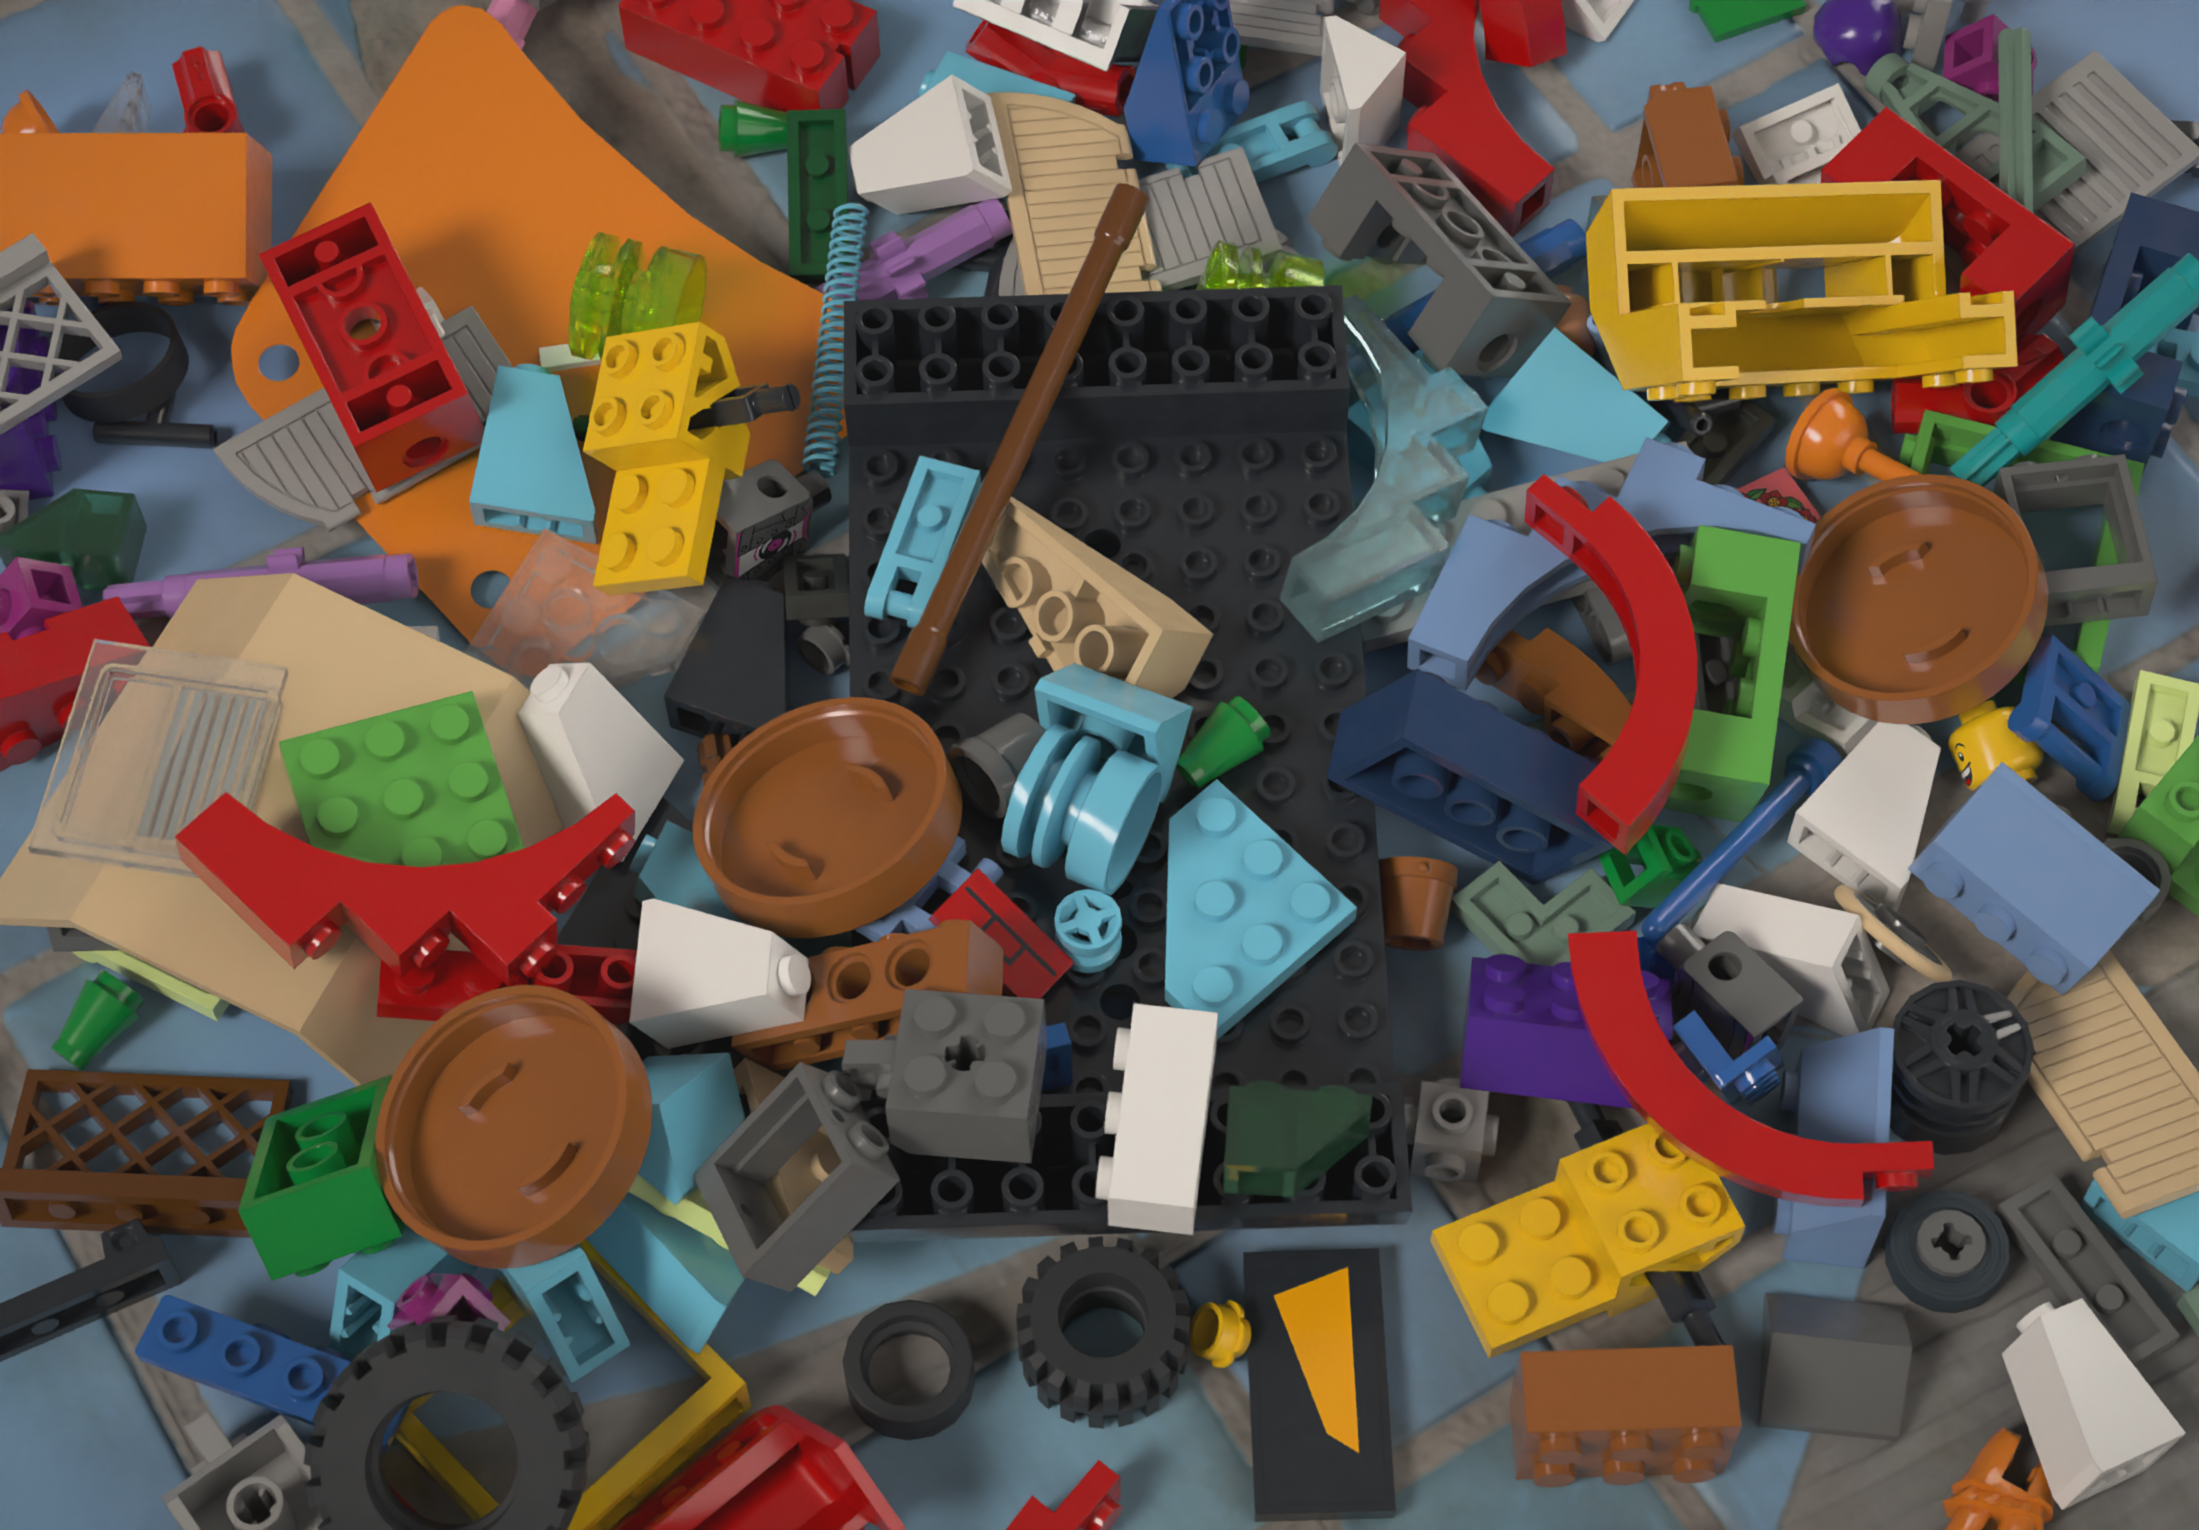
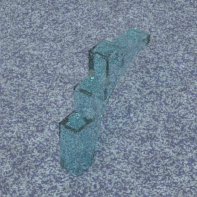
M1357 294L1343 299L1349 377L1368 416L1375 447L1374 483L1358 509L1328 537L1292 557L1279 598L1317 643L1433 589L1451 548V545L1445 540L1437 526L1456 517L1470 475L1464 470L1456 457L1474 450L1489 409L1478 393L1469 387L1451 367L1431 375L1425 369L1421 360L1400 342L1387 328L1383 319L1375 314Z

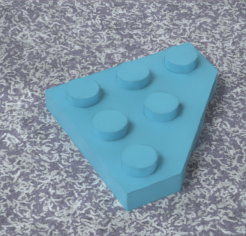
M1217 779L1169 819L1165 1001L1172 1008L1218 1013V1040L1356 920L1357 907Z

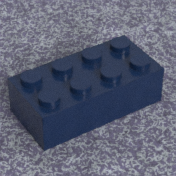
M1416 669L1341 711L1327 779L1492 864L1500 861L1513 875L1534 885L1614 848L1609 841L1576 815L1579 784L1599 764L1597 760L1589 756L1579 755L1552 741L1545 732L1526 727L1500 713L1493 704L1476 700L1449 686L1442 677Z

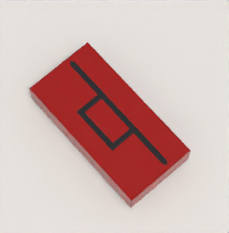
M979 868L928 918L936 928L940 923L947 920H970L1004 948L1002 992L1007 997L1040 999L1075 963Z

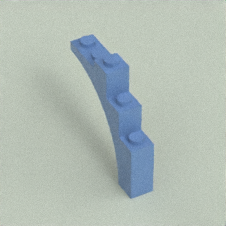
M1646 437L1618 497L1607 494L1600 486L1589 481L1581 480L1575 482L1559 475L1555 481L1560 487L1569 486L1576 490L1587 502L1592 512L1611 496L1637 520L1654 540L1665 559L1675 558L1680 544L1689 546L1699 525L1800 542L1798 575H1801L1810 555L1816 527L1815 523L1805 520L1792 509L1779 506L1772 508L1748 499L1730 486L1723 484L1711 485L1703 482L1706 459L1694 455L1690 449L1678 443H1662ZM1469 514L1408 638L1407 668L1436 674L1442 677L1447 684L1466 691L1489 653L1522 618L1559 592L1590 577L1535 530L1532 529L1529 536L1520 534L1517 529L1504 521L1497 519L1486 521Z

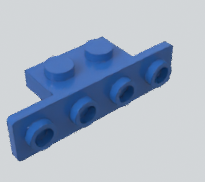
M1695 1010L1673 1026V1029L1682 1040L1673 1047L1674 1051L1686 1067L1703 1084L1711 1078L1731 1105L1743 1098L1749 1106H1752L1782 1083L1777 1075V1071L1783 1068L1785 1064L1777 1046L1769 1036L1762 1039L1733 1061Z
M165 1295L161 1298L135 1348V1354L142 1362L315 1426V1423L312 1422V1419L320 1401L332 1387L333 1381L352 1362L346 1355L332 1348L318 1345L314 1349L291 1340L287 1334L270 1325L256 1322L252 1326L172 1295ZM410 1403L402 1408L390 1422L383 1439L381 1451H386L390 1447Z

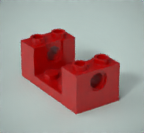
M1885 107L1821 169V183L1940 180L1944 243L1957 253H1960L1963 262L1968 266L1961 273L1959 292L1970 293V297L2001 291H2014L2016 344L2029 333L2036 335L2066 305L2075 243L1895 112Z
M371 202L258 254L376 493L482 443L484 427L471 397ZM376 319L381 322L379 330L370 338L354 339L350 337L353 326L361 320Z

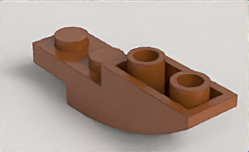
M1548 627L1532 640H1528L1511 630L1489 653L1475 676L1483 684L1492 685L1520 702L1529 712L1544 717L1545 733L1549 735L1552 741L1579 755L1594 758L1599 763L1605 758L1618 739L1632 707L1616 684L1594 661Z

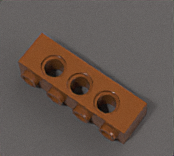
M959 919L947 920L940 923L937 928L911 934H887L882 936L879 941L855 947L827 948L820 955L807 957L809 959L811 985L806 993L804 1021L733 1035L731 1047L747 1059L773 1072L796 1067L800 1062L812 1064L844 1057L846 1040H884L885 1035L898 1034L905 989L1002 996L1004 948L972 921Z

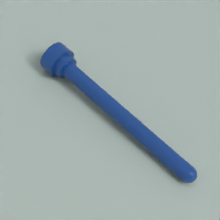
M1809 737L1804 739L1786 759L1785 778L1644 919L1641 926L1644 937L1650 941L1663 939L1803 795H1812L1842 762L1837 750L1820 738Z

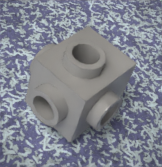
M1441 1079L1436 1083L1422 1081L1418 1105L1405 1104L1407 1145H1413L1410 1175L1431 1177L1441 1181L1477 1182L1481 1155L1494 1156L1497 1141L1499 1116L1486 1114L1489 1091L1460 1088L1459 1079Z

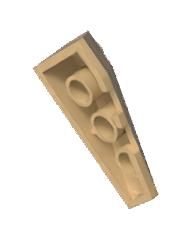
M1011 496L982 563L1009 608H1017L1033 635L1028 642L1037 658L1047 659L1054 672L1076 663L1171 699L1185 690L1213 633L1173 600Z

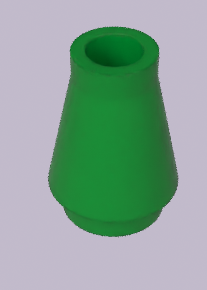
M735 99L734 105H720L718 120L719 152H733V158L787 149V113Z
M1235 696L1228 704L1220 701L1185 750L1179 755L1176 769L1193 788L1199 791L1211 780L1264 751L1262 743L1271 736V730L1260 714L1240 696Z
M102 969L93 982L86 979L68 1019L51 1049L83 1071L94 1057L141 1018L136 1012L145 999L122 981Z

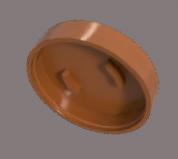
M1910 475L1885 480L1850 495L1829 510L1816 523L1810 555L1801 575L1797 574L1789 639L1816 686L1833 702L1853 714L1866 719L1892 724H1920L1950 718L1966 712L1994 696L2019 673L2029 660L2040 639L2047 616L2048 585L2046 574L2023 521L2003 499L1992 491L1976 483L1945 475Z
M860 697L830 699L799 707L772 719L740 741L720 761L704 785L698 799L692 827L693 842L698 859L726 908L745 924L772 931L777 936L814 938L835 935L864 926L887 915L912 898L930 881L948 857L958 835L962 819V794L958 779L936 734L918 715L900 705L879 699Z
M518 985L491 990L475 996L447 1012L418 1038L397 1067L388 1085L378 1116L375 1140L377 1167L384 1193L396 1214L414 1232L454 1258L468 1264L484 1268L510 1269L535 1265L552 1259L573 1248L596 1231L611 1216L631 1188L642 1165L651 1133L652 1096L649 1079L644 1064L629 1039L587 1003L570 993L539 985Z

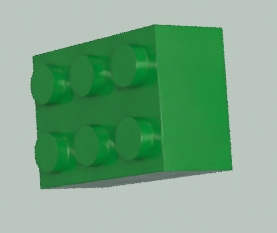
M392 1075L266 1118L238 1212L272 1281L294 1273L298 1277L313 1275L326 1268L335 1259L358 1251L364 1255L374 1254L386 1249L397 1238L402 1237L405 1223L396 1214L384 1193L375 1154L378 1116Z

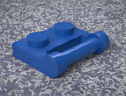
M2052 634L2039 639L2036 648L2029 658L2021 703L2010 714L2008 728L2022 741H2033L2075 777L2077 788L2090 800L2101 801L2115 790L2119 781L2131 704ZM2051 717L2067 730L2073 738L2091 751L2090 756L2051 723Z

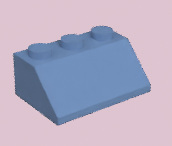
M2003 762L1994 769L1946 820L1908 868L1909 871L1923 881L1926 888L1932 894L1945 899L1972 921L1982 935L2000 944L2022 962L2037 980L2050 985L2062 996L2099 962L2160 892L2155 885Z
M1879 1027L1803 1047L1795 1071L1784 1070L1780 1090V1110L1791 1111L1790 1132H1782L1806 1139L1831 1143H1889L1894 1029ZM1875 1179L1863 1180L1864 1201L1860 1208L1825 1207L1787 1201L1775 1197L1772 1233L1783 1235L1782 1259L1864 1269L1885 1219L1887 1191L1876 1190Z

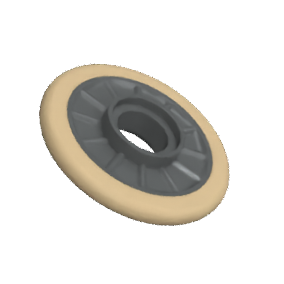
M1840 885L1836 888L1834 895L1837 902L1846 912L1860 916L1869 940L1885 954L1903 966L1908 964L1936 983L1952 979L1950 968L1926 944L1927 939L1901 915L1883 903L1876 904L1859 891L1847 885Z

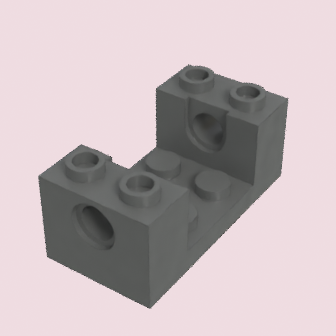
M1355 143L1307 218V221L1323 238L1322 245L1333 256L1344 261H1351L1352 259L1364 260L1368 256L1384 265H1390L1393 261L1395 263L1419 265L1424 256H1427L1426 263L1429 268L1444 279L1407 335L1423 352L1422 358L1432 370L1444 376L1457 374L1479 376L1484 379H1492L1493 377L1513 378L1553 328L1558 325L1572 304L1435 153Z

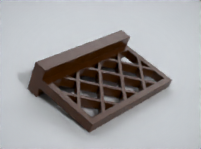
M27 1069L2 1168H0L1 1226L108 1231L139 1218L147 1233L251 1238L238 1212L247 1178H226L218 1169L247 1149L255 1156L266 1118L287 1111L290 1108L293 1094L290 1080ZM42 1092L70 1093L77 1100L76 1103L49 1121L37 1110ZM118 1095L136 1096L143 1105L115 1124L99 1109ZM183 1098H201L209 1108L181 1127L165 1111ZM248 1101H272L270 1114L247 1130L231 1114ZM90 1115L103 1131L73 1151L59 1134ZM153 1118H156L169 1132V1135L142 1153H139L126 1139V1136ZM221 1120L236 1137L206 1156L192 1139ZM33 1124H35L38 1128L32 1131ZM48 1141L63 1156L62 1159L45 1170L22 1169L25 1157ZM114 1144L130 1160L112 1173L92 1172L86 1165L87 1162ZM180 1147L196 1162L195 1165L180 1175H159L152 1167Z

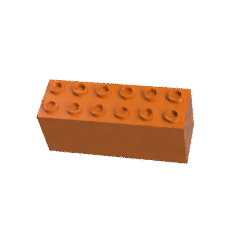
M0 133V252L33 233L47 250L50 262L76 295L98 297V303L101 305L135 302V296L158 297V304L190 306L194 305V296L217 297V303L221 305L248 306L268 275L258 254L272 248V154L248 133ZM49 285L30 296L39 298V304L59 306L60 298Z

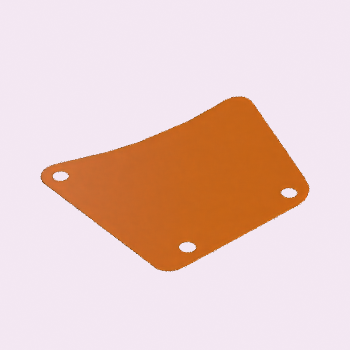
M458 5L441 12L430 22L292 238L371 202L415 289L421 286L436 303L444 320L473 306L513 368L519 364L541 366L539 348L599 339L602 356L606 337L702 322L725 338L740 386L768 383L770 388L785 386L786 384H793L797 387L800 394V404L797 409H794V411L764 414L758 419L746 423L750 432V439L743 471L770 459L779 461L794 477L805 470L802 466V461L806 458L803 450L807 447L804 440L808 436L806 433V428L809 425L807 417L811 414L809 411V405L812 403L810 395L813 392L811 384L815 381L813 378V372L816 370L814 362L818 359L815 352L819 348L817 340L820 337L818 330L822 326L819 319L823 315L821 307L824 305L822 301L824 294L760 262L684 211L581 120L523 53L504 26L485 10ZM267 275L238 323L231 344L232 367L236 384L248 404L263 420L324 387L269 275ZM833 305L838 308H844V305ZM833 316L835 318L844 319V316ZM832 327L834 329L844 330V327ZM833 337V338H831V339L838 340V341H844L843 338H838V337ZM275 345H285L294 349L299 356L300 363L294 375L282 381L269 380L263 376L259 370V360L266 349ZM830 348L833 351L844 352L842 349ZM827 359L832 362H838L836 359ZM601 364L551 372V374L560 375L572 422L578 415H590ZM826 370L831 373H837L836 370ZM825 381L831 384H842L835 381ZM820 384L817 385V388L823 387ZM823 392L830 395H840L833 392ZM822 403L829 406H839L832 403ZM844 409L839 411L844 415V418L838 422L843 429L836 433L841 437V440L847 436ZM821 414L828 417H838L830 414ZM816 417L813 418V421L819 420ZM820 425L822 427L836 428L828 425ZM814 428L812 429V433L818 431ZM820 436L821 438L825 439H835L832 437ZM811 439V444L816 443L815 440ZM577 440L596 512L599 531L597 544L474 525L469 500L480 448L379 505L374 502L369 491L354 500L361 512V515L354 519L387 554L412 553L418 570L419 589L482 657L495 668L514 676L516 679L534 680L549 664L566 663L654 592L647 591L609 596L593 587L616 471L583 452L585 441ZM820 447V449H824V450H829V449H830V448ZM810 450L809 455L815 454V452ZM486 571L502 572L508 576L512 583V593L509 600L504 605L491 609L481 607L475 603L471 596V586L476 577Z

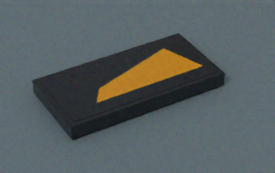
M1379 1248L1243 1252L1245 1319L1248 1320L1251 1327V1339L1247 1348L1255 1522L1395 1518L1396 1505Z

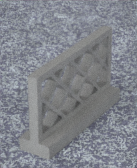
M33 233L0 252V325L9 326L4 349L0 351V435H2L123 358L121 350L50 262L47 250ZM48 285L60 298L56 318L23 314L26 299ZM13 307L12 312H8V311H7V310H9L10 308ZM69 311L77 321L67 320ZM20 327L53 332L47 357L14 353ZM64 334L90 337L100 349L81 362L58 359ZM11 366L44 371L41 387L28 395L5 392ZM55 372H56V373H62V374H60L59 376H57V377L54 378ZM2 406H9L1 411Z

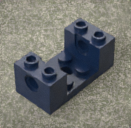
M2131 192L2106 261L2089 317L2092 316L2099 325L2103 326L2167 268L2175 265L2188 252L2199 261V212ZM2199 307L2181 321L2175 329L2187 331L2193 314L2199 316ZM2147 351L2135 362L2144 375L2122 394L2113 385L2107 386L2050 436L2049 440L2113 456L2125 454L2126 459L2145 463V470L2150 456L2162 459L2173 424H2176L2187 392V389L2176 386L2183 362Z

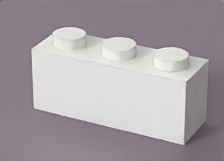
M1134 1004L1131 1029H1117L1113 1069L1125 1071L1122 1093L1109 1091L1105 1117V1134L1116 1135L1114 1156H1100L1096 1183V1199L1108 1200L1109 1226L1193 1235L1216 1052L1218 1013Z

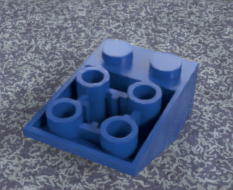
M1165 0L1158 8L1124 107L1134 160L1196 167L1214 145L1218 143L1229 127L1247 109L1249 87L1242 75L1239 59L1240 37L1233 25L1229 0Z

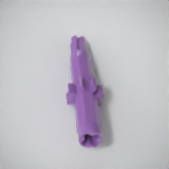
M998 199L984 200L975 205L971 204L904 241L901 236L897 237L893 230L868 243L873 254H871L872 258L863 262L862 267L857 270L861 274V278L856 281L860 285V288L855 291L859 297L856 301L923 299L928 297L929 295L924 287L927 285L926 281L994 246V243L1013 233L1009 218ZM845 272L840 274L843 276H855L854 274ZM827 282L814 289L826 294L823 287ZM837 283V285L843 287H854L850 284ZM835 294L839 297L852 298V296L846 294Z
M304 547L274 549L273 555H267V565L194 571L188 574L167 575L163 580L108 585V589H103L102 600L118 596L132 619L167 616L171 620L197 579L295 573L359 604L416 598L419 579L416 561L412 553L305 561Z

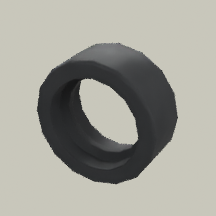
M909 1299L882 1305L864 1316L849 1335L842 1360L849 1402L863 1423L886 1437L911 1441L935 1436L956 1423L971 1401L976 1377L970 1338L956 1317L936 1304ZM910 1334L929 1337L941 1345L949 1359V1378L947 1385L941 1393L926 1403L912 1406L888 1403L879 1397L870 1384L868 1373L871 1357L877 1348L894 1337Z

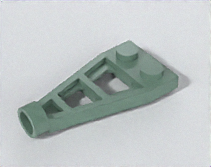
M1889 53L1880 58L1871 67L1866 76L1865 89L1871 95L1956 158L1958 157L1955 151L1980 132L1990 133L1999 137V103L1914 63L1909 64L1896 53ZM1939 101L1952 106L1965 115L1939 136L1934 135L1919 119L1920 115ZM2032 119L2034 213L2087 173L2086 158L2046 125ZM1999 160L1980 173L1981 176L1998 188Z

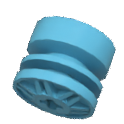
M1055 723L1040 738L1018 775L1004 819L1001 838L1002 848L1004 852L1020 858H1025L1031 852L1033 864L1042 868H1049L1068 846L1065 863L1066 878L1096 891L1112 895L1122 885L1133 868L1149 834L1162 796L1165 779L1164 767L1126 751L1118 750L1098 772L1102 753L1100 740L1084 736L1078 742L1075 730Z

